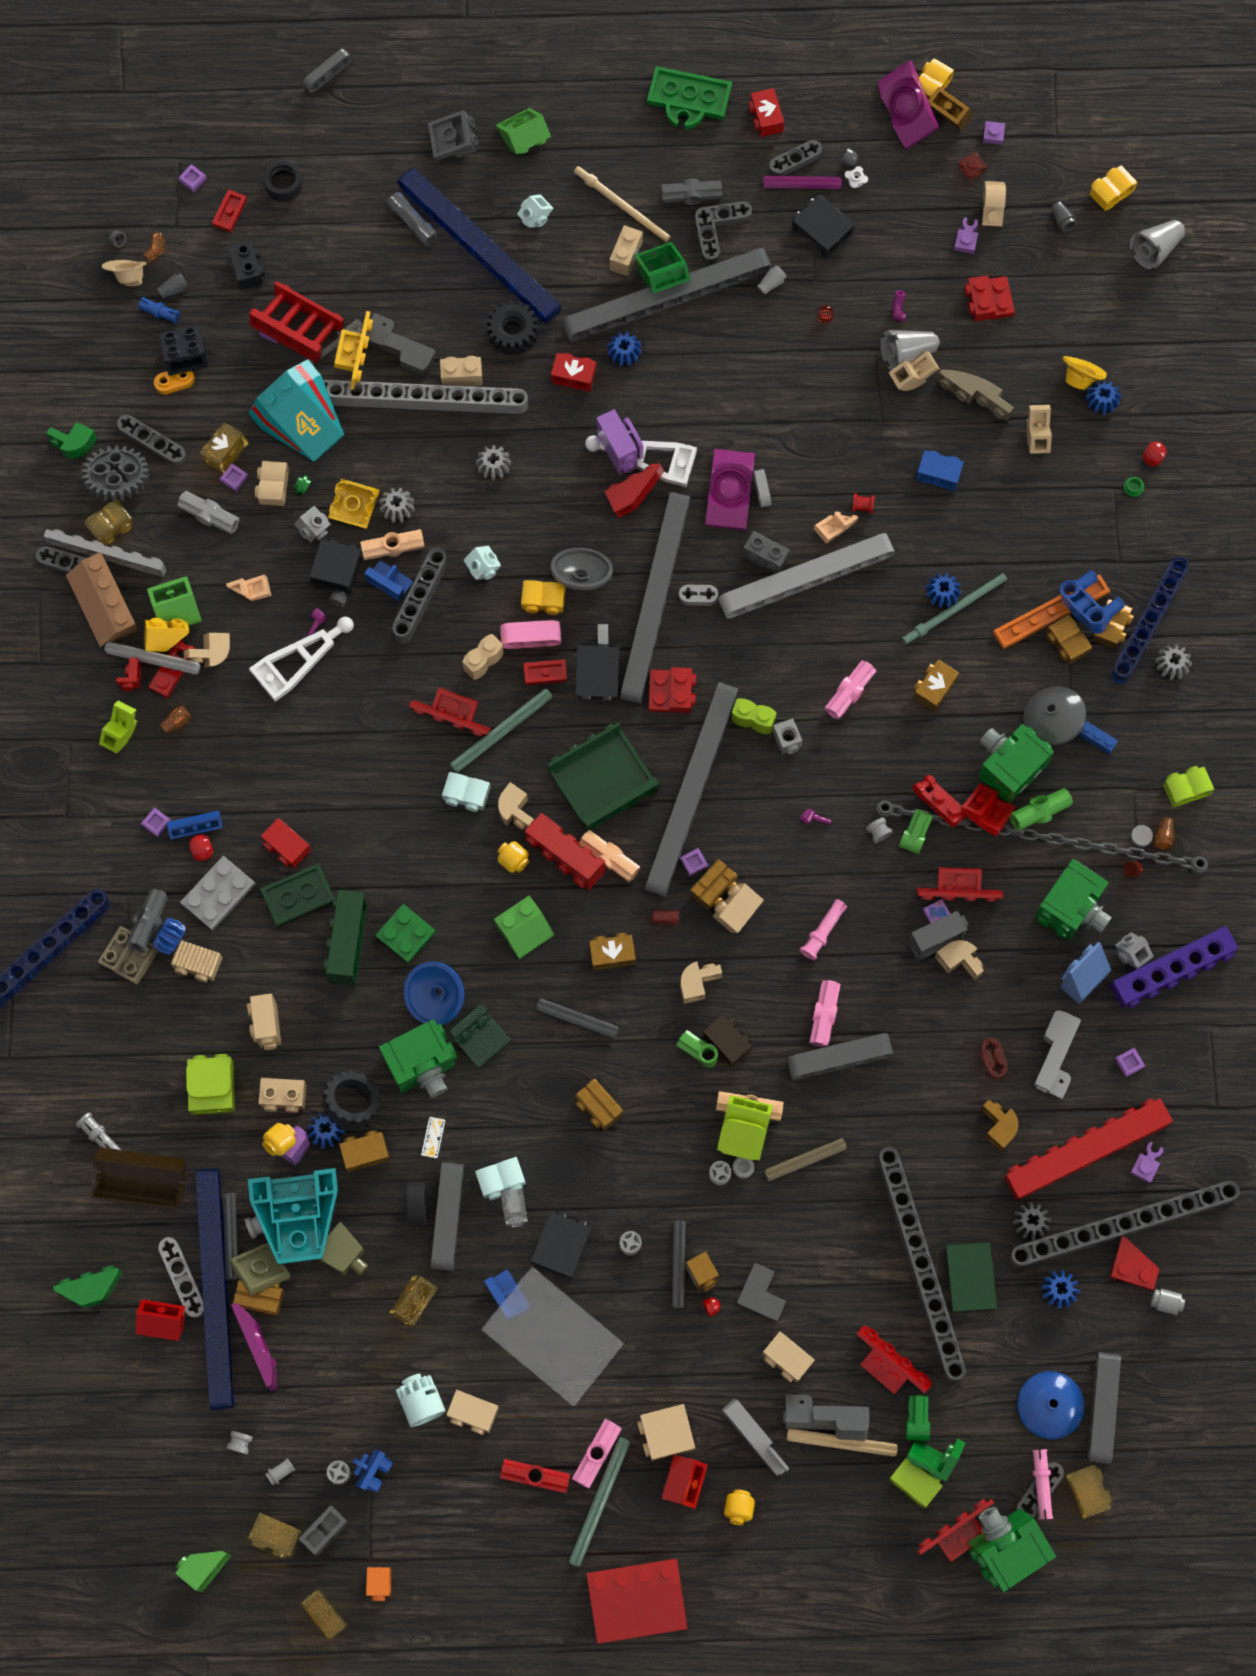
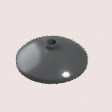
M570 548L555 555L551 562V573L556 581L567 588L589 591L609 582L612 577L613 566L604 554L596 550Z
M1061 686L1048 687L1037 692L1028 701L1023 714L1024 725L1031 727L1040 740H1044L1050 745L1064 744L1075 738L1084 727L1086 707L1082 698L1075 691ZM1055 708L1053 712H1049V709Z

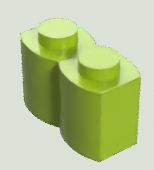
M740 698L736 700L731 720L738 726L751 727L761 734H771L776 720V711L767 706H756L752 701Z
M1198 766L1187 769L1185 774L1173 773L1167 776V780L1163 784L1172 807H1178L1191 801L1202 799L1211 795L1214 791L1205 767L1198 768Z

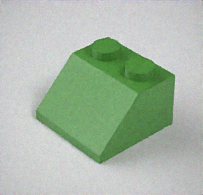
M531 108L495 125L510 151L515 154H524L529 151L530 147L544 144L546 139L551 137L543 115Z
M530 895L494 919L496 928L518 959H521L554 936L542 912Z
M224 1551L192 1554L188 1558L184 1556L177 1564L178 1570L175 1574L194 1590L203 1592L231 1558V1555Z

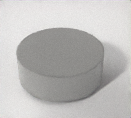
M1145 825L1136 826L1131 833V841L1137 847L1148 846L1153 838L1151 829Z
M740 1157L735 1159L732 1167L734 1175L740 1179L749 1178L754 1172L753 1161Z

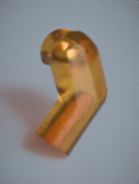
M155 232L151 235L152 248L144 253L149 261H152L164 251L165 238L161 233Z

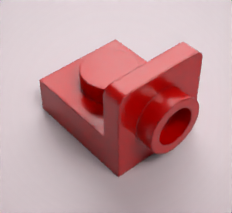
M129 658V665H126L125 668L126 677L128 678H116L118 687L124 691H133L134 688H140L141 663L138 658Z

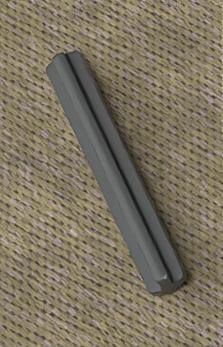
M539 999L537 1003V1010L612 1038H615L618 1033V1026L544 999Z
M226 1193L223 1195L226 1280H237L238 1276L230 1265V1259L238 1256L236 1194Z
M683 1220L674 1221L673 1308L684 1307L686 1222Z

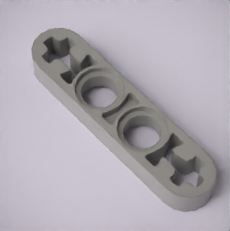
M170 1237L164 1238L159 1243L158 1249L183 1306H186L185 1312L192 1318H200L204 1315L206 1306L182 1250L175 1239ZM166 1243L175 1245L172 1248L173 1254L175 1256L179 1254L180 1257L171 1259L170 1254L163 1250L166 1248ZM175 1262H181L184 1265L183 1271L179 1274L172 1272V1265ZM184 1282H190L193 1286L192 1291L188 1294L181 1292L180 1287ZM197 1294V1297H193L197 1305L201 1304V1307L198 1308L199 1312L190 1311L189 1309L192 1308V1304L189 1299L186 1302L184 1299L191 1298Z

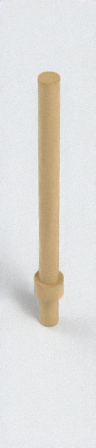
M579 166L576 167L574 173L582 178L586 185L590 188L594 187L664 242L670 239L671 236L605 187L598 181L596 176L588 174Z

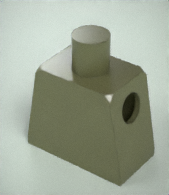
M339 1222L327 1237L323 1259L317 1260L343 1275L347 1274L350 1269L362 1275L368 1267V1264L360 1259L365 1252L346 1227Z

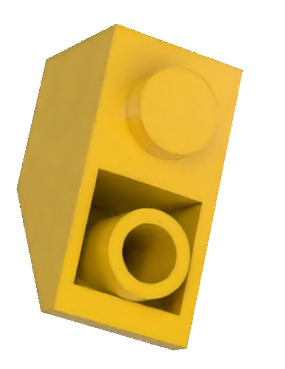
M160 618L145 620V651L167 652L189 633L187 621L182 619L163 621Z

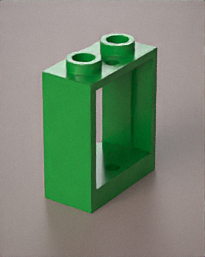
M672 242L634 255L638 273L653 294L691 280L687 263Z

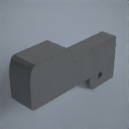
M374 313L371 318L373 320L371 332L367 331L366 336H369L368 344L400 357L403 369L420 376H426L436 359L435 350L393 333L394 322L391 319Z
M785 1394L786 1410L783 1411L785 1429L835 1430V1435L839 1440L867 1439L869 1431L868 1407L812 1406V1398L809 1395Z

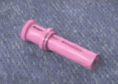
M837 899L834 901V904L816 931L809 934V940L804 947L800 948L799 951L808 959L816 960L817 953L822 946L826 945L827 936L847 908V905Z

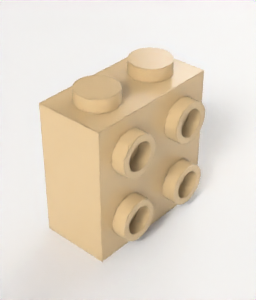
M272 993L251 996V1003L247 1004L248 1015L251 1017V1021H253V1024L250 1025L251 1038L264 1050L276 1049L277 1045H281L277 1003Z
M684 1404L640 1415L641 1421H638L637 1424L640 1435L645 1434L647 1443L643 1444L646 1457H651V1461L695 1450Z

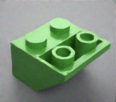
M187 576L147 589L156 618H160L163 621L182 619L187 621L188 626L202 622Z

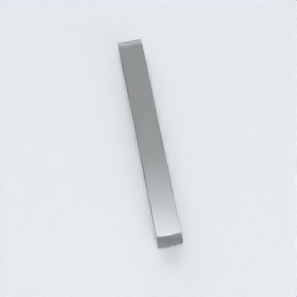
M882 533L724 593L718 598V601L726 618H733L893 556L895 551L888 535Z

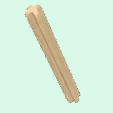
M791 1428L787 1431V1440L792 1442L893 1457L897 1455L898 1450L897 1444L872 1440H839L836 1435Z

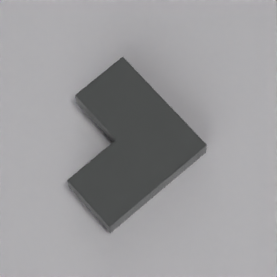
M754 1263L737 1304L777 1322L786 1301L766 1292L775 1271Z

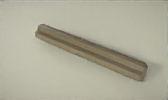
M843 1138L766 1169L764 1171L768 1181L784 1176L846 1150V1143Z

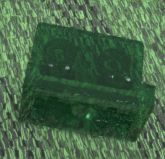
M483 1003L449 1031L452 1039L478 1068L511 1041L510 1037L489 1015L488 1009Z

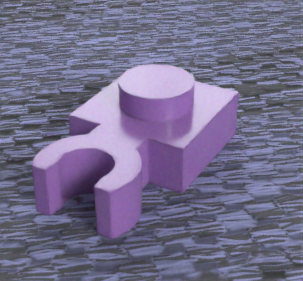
M967 218L963 219L962 229L958 230L955 251L974 254L978 233L974 231L977 229L978 220L975 219L974 224L969 226Z
M1149 1142L1146 1146V1156L1142 1153L1139 1154L1130 1172L1133 1176L1149 1184L1160 1165L1159 1162L1155 1161V1158H1158L1163 1153L1162 1147L1159 1148L1157 1153L1151 1151L1153 1142Z

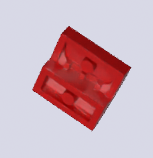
M979 784L963 804L961 810L975 824L997 836L1010 820L1009 816L1015 812L1016 806L998 799V791Z

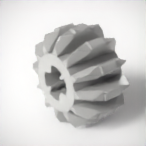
M494 444L490 450L485 446L484 452L478 453L479 459L476 460V465L479 466L478 472L484 473L485 479L491 476L493 481L496 478L495 476H499L502 479L503 473L509 472L508 467L511 465V460L508 459L509 453L504 452L502 446L498 450H496Z
M391 488V494L384 492V499H380V505H382L380 511L385 513L384 518L386 520L391 518L392 522L395 523L396 519H399L403 523V517L410 519V512H414V506L412 505L414 499L410 497L408 491L403 493L402 488H399L397 492Z
M1177 644L1173 646V649L1167 645L1165 651H1159V657L1156 658L1155 662L1159 664L1157 671H1163L1162 677L1168 674L1171 681L1174 676L1181 679L1183 674H1188V668L1191 667L1192 662L1189 661L1191 655L1184 654L1185 647L1178 650Z

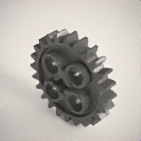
M116 445L115 449L111 450L107 446V451L99 449L100 454L93 452V458L87 457V463H83L84 469L81 470L83 484H85L86 490H90L91 495L96 493L97 499L104 496V501H107L110 497L113 502L118 497L121 501H124V496L131 499V493L138 495V489L144 490V484H148V463H146L145 457H141L140 452L135 453L133 448L127 451L126 446H124L122 450H119L118 445Z

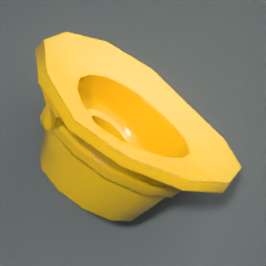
M1068 356L1062 357L1067 365L1065 382L1069 385L1087 390L1096 380L1106 379V372L1091 362Z

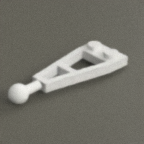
M592 435L586 439L585 446L589 451L605 450L597 436ZM642 441L644 458L647 450L675 451L669 472H664L659 479L667 483L687 487L697 447L675 442ZM637 458L636 469L644 471L649 465L643 463L644 458L640 460Z
M341 617L337 622V626L328 633L324 629L264 657L250 667L249 670L276 702L290 692L334 645L332 639L341 633H349L353 629L354 623L349 617ZM322 639L325 643L311 657L305 647ZM297 651L306 663L287 682L272 663Z

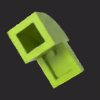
M117 701L113 706L111 720L102 729L99 745L118 753L127 744L137 724V720L134 719L136 709Z

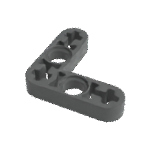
M741 201L702 207L696 211L695 224L702 259L706 263L713 264L718 261L720 256L715 227L748 221L752 216V207L748 202ZM740 209H744V211L746 212V214H745V215H742V212H740ZM732 210H734L735 217H732ZM726 211L729 213V216L722 219L718 216V213ZM701 215H705L707 218V225L703 226L704 223ZM704 232H711L713 237L711 239H704L702 234ZM710 245L714 256H710L708 253V246Z

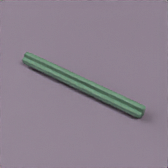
M547 689L541 691L451 762L452 769L455 772L462 770L552 699L550 691Z
M620 1437L618 1439L570 1557L569 1563L575 1567L581 1566L630 1445V1441Z

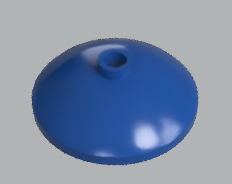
M426 962L415 967L408 975L404 985V1000L409 1012L419 1022L424 1024L434 1019L436 1025L439 1023L445 1025L454 1020L460 1013L464 1003V988L460 977L451 967L440 962ZM439 988L442 990V995L438 993Z
M1047 1371L1038 1373L1025 1382L1018 1395L1017 1409L1022 1423L1031 1433L1040 1438L1054 1440L1068 1436L1079 1426L1084 1415L1085 1403L1080 1388L1071 1378L1062 1373ZM1050 1400L1056 1401V1408L1050 1407Z

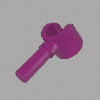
M316 608L311 614L315 621L307 636L314 634L319 624H322L326 619L325 614L319 608Z
M811 809L805 810L800 817L807 824H810L813 819L828 825L832 821L816 815Z

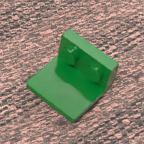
M957 1438L955 1444H949L945 1453L942 1454L921 1441H914L907 1460L913 1466L927 1470L934 1478L947 1481L959 1460L965 1442Z

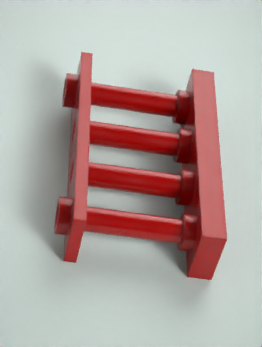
M276 281L274 283L275 298L263 312L255 308L252 309L249 313V326L311 361L318 363L322 357V346L320 345L333 329L341 333L342 329L344 330V319L339 314L333 313L293 291L289 286ZM282 301L290 304L292 307L280 321L270 317ZM299 310L309 315L297 331L287 327ZM316 320L325 324L326 326L314 340L303 336Z

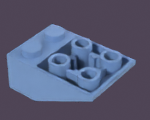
M1099 942L1094 947L1090 944L1083 951L1079 960L1076 959L1067 968L1068 970L1064 973L1065 975L1061 978L1063 983L1060 988L1075 1002L1080 1004L1107 977L1111 968Z

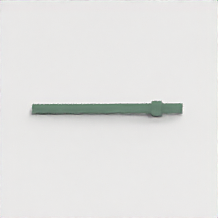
M1003 573L926 623H920L915 626L912 632L902 637V641L907 645L914 639L928 634V630L1007 581V577Z

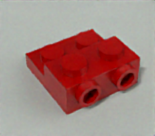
M988 276L968 278L964 289L966 297L969 296L970 299L968 309L969 314H973L974 322L1014 316L1015 311L1007 276L989 279Z
M671 667V670H650L649 712L691 713V706H695V694H691V687L696 686V674H692V668Z

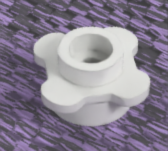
M857 166L854 170L846 171L845 178L848 179V183L852 188H858L868 181V177L864 175L862 167Z

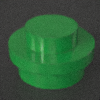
M305 475L304 478H298L294 485V488L297 489L295 493L305 494L311 483V480L307 478L308 476Z
M1138 477L1128 478L1123 486L1124 492L1130 497L1140 496L1144 491L1143 481Z

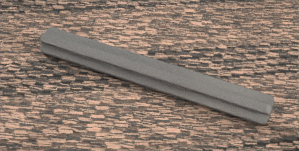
M107 642L105 646L107 654L128 659L138 658L141 662L191 674H198L200 670L198 662L145 651L114 642Z

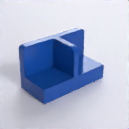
M379 561L374 569L369 567L364 573L367 582L399 602L413 585L411 579L398 572L397 566L393 565L390 567L382 561Z
M508 1270L494 1278L491 1276L484 1281L508 1321L530 1308L529 1303Z

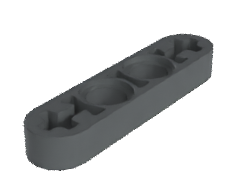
M123 415L118 419V429L124 436L174 466H180L185 463L187 455L182 446L130 415ZM130 422L131 427H132L133 429H135V430H134V433H133V430H132L130 427H127V426H126V427L124 428L123 424H124V423H125V424H128V423ZM147 431L149 436L147 439L141 440L138 438L139 433ZM159 441L166 443V446L161 450L155 448V444ZM171 449V451L175 454H178L180 452L181 457H176L174 459L173 454L169 452V450Z

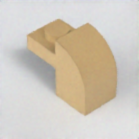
M984 181L982 225L1002 226L1006 199V186L1004 182Z
M926 351L913 362L903 361L888 373L898 389L909 391L926 382L925 379L940 368L930 352Z
M1050 405L1029 406L1027 441L1030 454L1050 453L1051 451Z
M207 633L203 635L204 649H187L183 651V659H190V661L203 663L204 660V668L218 665L226 659L229 653L230 634Z
M511 782L499 797V814L505 825L508 826L514 820L513 823L521 830H524V828L527 829L533 823L534 819L521 810L528 801L527 794Z
M957 940L950 942L935 955L937 961L948 974L961 964L974 980L982 976L984 972L981 961L977 957H973L977 948L967 941Z
M694 962L684 970L680 984L684 1004L705 999L702 982L722 978L720 965L707 964L699 970L698 963Z

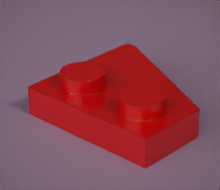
M1122 1236L1110 1278L1153 1291L1159 1268L1126 1237Z

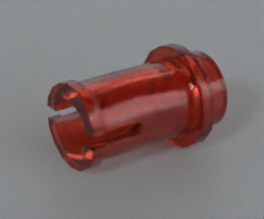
M657 908V910H653L652 921L657 923V925L659 923L678 924L679 911H660Z

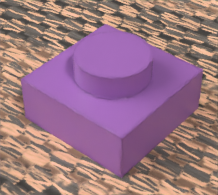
M985 121L983 143L1002 145L1005 123Z

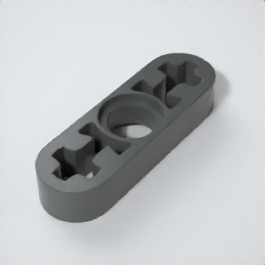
M340 49L304 79L303 86L310 93H314L350 63L352 56L345 49Z
M810 140L773 158L769 166L770 174L772 176H785L818 160L821 157L822 145L816 140ZM810 148H812L813 150L816 149V153H814L813 151H810V152H809V149H810ZM798 155L801 161L794 163L790 160V157ZM775 165L782 166V169L775 168Z
M43 546L36 552L37 561L41 566L67 574L75 567V561H77L78 565L82 560L86 559L85 557L48 546ZM49 553L51 558L43 560L42 555ZM63 558L71 559V563L67 567L60 566V561Z
M1056 1462L1048 1464L1050 1469L1057 1468L1056 1473L1059 1475L1058 1478L1053 1477L1049 1481V1483L1053 1484L1050 1488V1495L1064 1476L1062 1466ZM1036 1479L1016 1505V1510L1019 1508L1023 1510L1021 1505H1027L1031 1501V1499L1027 1498L1028 1495L1038 1502L1037 1496L1034 1494ZM1033 1503L1030 1507L1032 1514L1027 1513L1031 1517H1034L1038 1513V1506L1036 1503Z

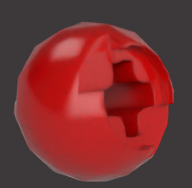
M1158 441L1150 442L1142 455L1143 461L1151 467L1159 466L1167 454L1166 447Z
M203 834L196 835L189 842V847L195 860L206 861L212 857L214 852L208 836Z

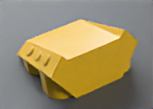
M341 479L336 484V495L333 503L330 505L328 518L367 529L380 490Z

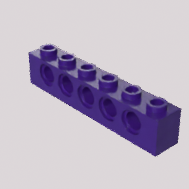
M1224 926L1114 980L1110 987L1122 1009L1127 1006L1133 1008L1141 1003V999L1145 997L1151 999L1159 995V990L1165 987L1167 990L1174 988L1179 984L1178 981L1183 978L1186 981L1198 975V971L1202 969L1208 971L1216 966V962L1220 960L1226 962L1234 958V953L1238 950V946L1227 926ZM1208 947L1216 948L1217 954H1211L1208 951ZM1189 956L1197 957L1199 963L1193 964L1189 960ZM1170 965L1178 966L1180 973L1172 972ZM1151 975H1159L1161 977V982L1158 983L1153 981ZM1133 984H1140L1142 986L1143 991H1135L1133 989Z

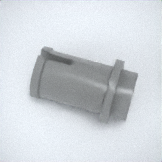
M287 1458L272 1470L269 1468V1472L265 1475L272 1485L275 1483L279 1484L278 1481L292 1471H295V1468Z

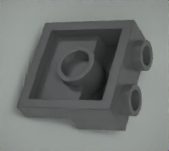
M464 110L428 123L433 156L437 161L453 155L459 158L476 152L475 146L478 145V139L472 132L475 122L472 116H469Z

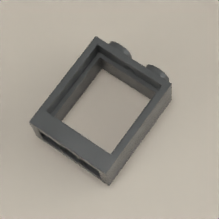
M956 911L912 932L908 945L917 962L937 953L950 942L963 940L968 930L967 920Z

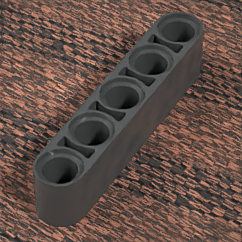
M433 548L429 551L393 623L394 638L399 643L404 644L412 639L446 570V553L441 548ZM435 558H441V559H443V560H442L441 562H439V563H434V562H433V560H434ZM427 575L434 577L430 581L424 580ZM418 593L425 594V596L420 599L415 597ZM409 611L416 612L414 616L406 615ZM402 628L408 630L405 634L397 633Z
M883 1033L787 1057L786 1061L791 1080H798L893 1056L894 1053L888 1033Z
M442 1162L431 1269L454 1270L464 1164Z
M1097 1352L1087 1453L1088 1462L1109 1465L1112 1463L1121 1355Z

